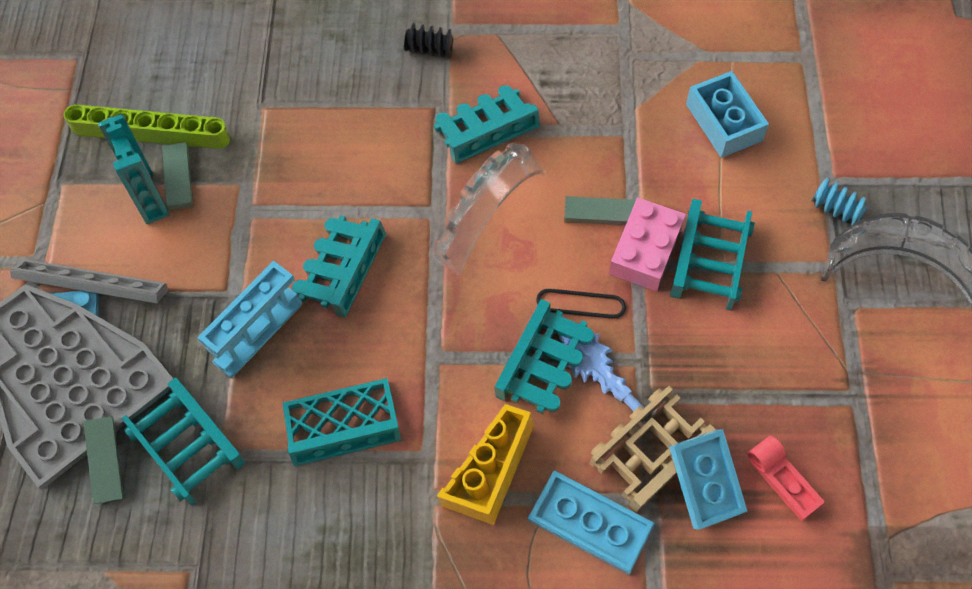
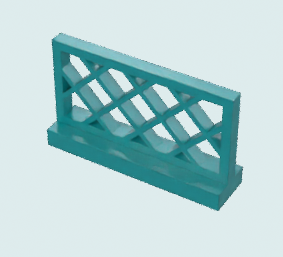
M388 378L282 402L288 437V452L294 467L402 441ZM385 389V394L380 401L369 397L373 390ZM355 395L359 397V400L353 407L342 403L347 396ZM328 401L333 405L326 414L316 409L321 402ZM365 401L375 406L368 416L358 411ZM300 407L307 410L299 420L290 414V410ZM339 407L349 412L342 422L332 418V415ZM382 409L390 414L391 419L379 422L374 417ZM312 413L322 418L315 428L305 424ZM354 415L364 420L360 427L351 428L347 426ZM327 422L337 426L336 430L331 434L325 435L320 432ZM300 428L310 433L306 440L295 442L294 436Z

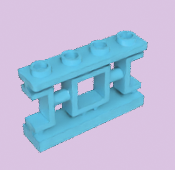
M272 261L197 337L206 350L216 357L213 360V364L230 378H233L302 306V301L297 298V293L288 288L295 280L294 276L275 261Z

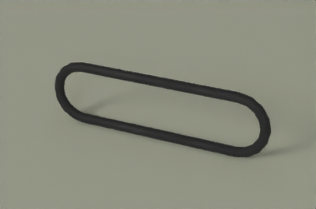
M544 289L539 292L536 298L538 305L544 293L552 292L616 299L622 304L620 313L614 315L551 308V312L555 313L559 310L565 314L618 318L626 310V304L622 298L609 294Z

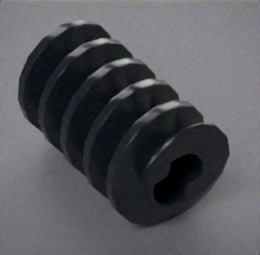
M412 23L410 29H407L405 33L404 51L407 52L411 47L412 52L417 53L420 48L421 54L425 55L429 49L431 56H434L438 51L439 57L442 58L447 52V57L450 59L454 39L452 31L448 29L446 35H443V29L440 27L438 32L434 33L433 26H430L428 32H426L424 24L421 25L419 30H416V24Z

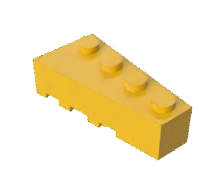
M506 404L503 406L485 430V435L470 450L468 458L460 468L458 467L455 470L447 486L442 488L437 494L442 507L494 525L534 427L531 412Z

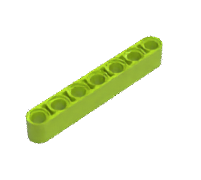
M71 105L64 111L66 122L72 132L78 136L105 138L98 123L110 117L123 114L135 139L139 142L159 144L186 142L191 147L212 149L225 148L230 142V136L224 121L217 117L88 105Z

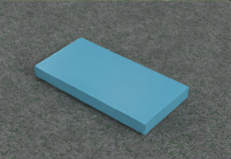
M555 470L527 520L627 575H630L655 524Z

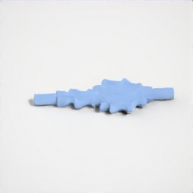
M594 334V340L589 345L578 343L576 349L582 352L583 362L578 367L569 366L574 378L580 374L585 383L588 377L592 375L594 382H600L604 394L609 391L613 392L614 398L621 403L624 401L633 412L639 406L644 408L632 395L630 388L625 385L626 379L616 376L612 372L614 368L608 366L613 361L606 357V354L611 353L613 350L598 342L600 334ZM559 335L562 343L569 346L571 339Z

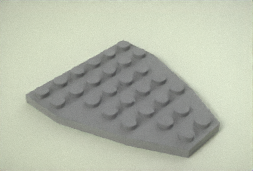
M25 284L0 302V422L7 447L36 486L43 490L87 455L83 421L113 416L116 433L126 425L122 417L127 415L130 420L137 417L171 390L167 383L173 380V378L140 340L75 303Z

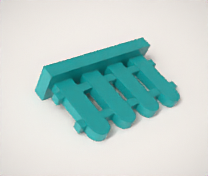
M503 85L498 89V97L492 99L487 94L480 95L477 99L478 106L471 108L466 103L457 106V115L450 117L447 113H439L435 118L436 124L434 129L436 132L441 131L446 137L444 140L447 148L450 147L451 158L457 164L540 127L539 109L535 104H524L519 98L520 91L517 88L513 90L510 86ZM504 103L509 111L503 113L498 106ZM484 113L488 121L482 123L477 115ZM463 122L468 130L461 132L456 124Z
M340 215L338 219L329 218L325 221L324 227L330 235L328 239L320 238L314 242V249L320 254L318 259L306 260L303 264V269L309 275L307 280H297L292 285V290L297 293L298 298L305 303L307 299L321 302L322 308L326 309L331 305L337 316L347 317L386 236V231L381 221L371 218L369 223L362 221L361 224L347 221L345 216ZM340 236L352 239V242L349 245L337 242V239ZM327 258L339 259L342 262L340 266L327 263ZM317 278L332 281L329 287L315 283Z
M541 299L494 386L496 398L506 401L510 394L512 395L511 401L518 403L519 399L537 406L536 412L543 414L545 410L548 412L558 411L560 399L557 395L553 394L556 387L565 390L572 384L571 375L565 372L567 365L578 367L583 362L582 352L576 349L578 343L589 345L594 340V332L587 327L588 322L581 320L580 324L562 317L563 312L559 310L554 314L551 312V303ZM543 328L547 329L544 335L541 334ZM556 333L571 339L569 346L551 339L553 334ZM534 350L535 353L533 357H530L529 355L531 351ZM542 355L560 361L558 368L540 361ZM520 372L524 373L521 380L518 379ZM531 376L548 383L547 389L543 390L528 383Z

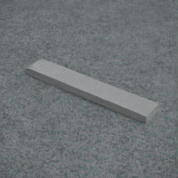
M23 259L10 270L12 279L158 303L168 292L167 284L162 282Z

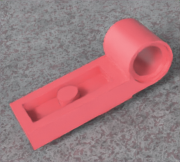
M768 436L747 453L752 465L801 522L825 503L785 458L786 451L784 447L773 436Z

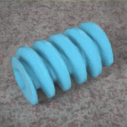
M830 178L824 179L812 201L816 199L815 207L819 208L825 204V213L834 209V218L843 214V223L849 219H852L851 226L859 223L869 206H865L866 197L856 201V192L846 196L847 187L837 191L838 182L830 187L828 186Z

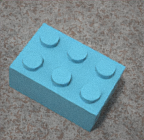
M733 71L691 86L689 89L686 105L721 158L764 140L769 123Z

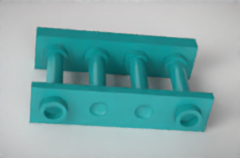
M692 198L670 297L680 299L683 290L688 291V288L728 297L726 310L731 311L734 302H739L743 287L738 285L747 237L752 236L755 222H751L752 211L747 210L743 222L704 214L705 211L700 210L702 200ZM706 224L741 232L739 243L700 235V232L696 231L697 225ZM697 245L737 253L735 265L696 257L695 253H691L692 246L697 247ZM694 266L732 275L731 285L727 287L692 279L690 275H686L687 269H692Z
M175 377L167 383L172 390L168 400L135 425L127 415L122 417V420L127 425L124 431L133 442L136 440L141 442L174 484L170 490L181 502L186 499L192 506L196 501L188 493L222 465L225 464L227 466L231 462L237 470L245 464V461ZM184 405L188 410L184 414L186 417L152 443H149L142 435V432L176 406L179 408ZM199 424L204 429L200 433L202 436L165 464L157 452L193 425L195 427ZM215 443L220 449L216 452L217 456L181 483L173 474V471L208 444L211 446Z

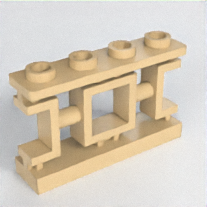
M670 386L664 391L660 388L656 390L648 399L651 402L645 408L639 406L630 415L631 421L626 426L621 423L610 434L612 439L608 443L600 442L591 451L593 457L589 464L592 467H596L601 475L612 466L630 484L623 491L622 496L630 501L629 506L636 513L677 474L669 446L678 442L671 435L679 429L689 439L696 431L699 433L698 436L716 430L711 424L706 426L702 418L690 426L673 409L679 402L680 397L672 393L673 389ZM664 401L667 402L661 412L670 421L664 427L653 418L645 424L642 423ZM648 430L668 447L654 463L635 445ZM628 436L629 439L625 442L623 448L632 457L625 464L614 454L604 461L603 458ZM641 465L651 475L659 467L661 471L639 493H636L634 490L639 487L641 481L632 472Z

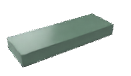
M186 142L164 145L162 150L166 206L169 211L193 207L188 145Z
M566 196L564 222L626 225L636 200Z
M109 416L83 421L93 504L124 499L114 417Z

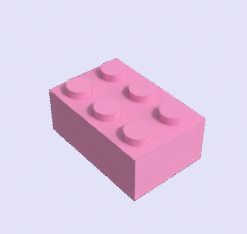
M637 197L611 260L609 275L658 291L686 214Z

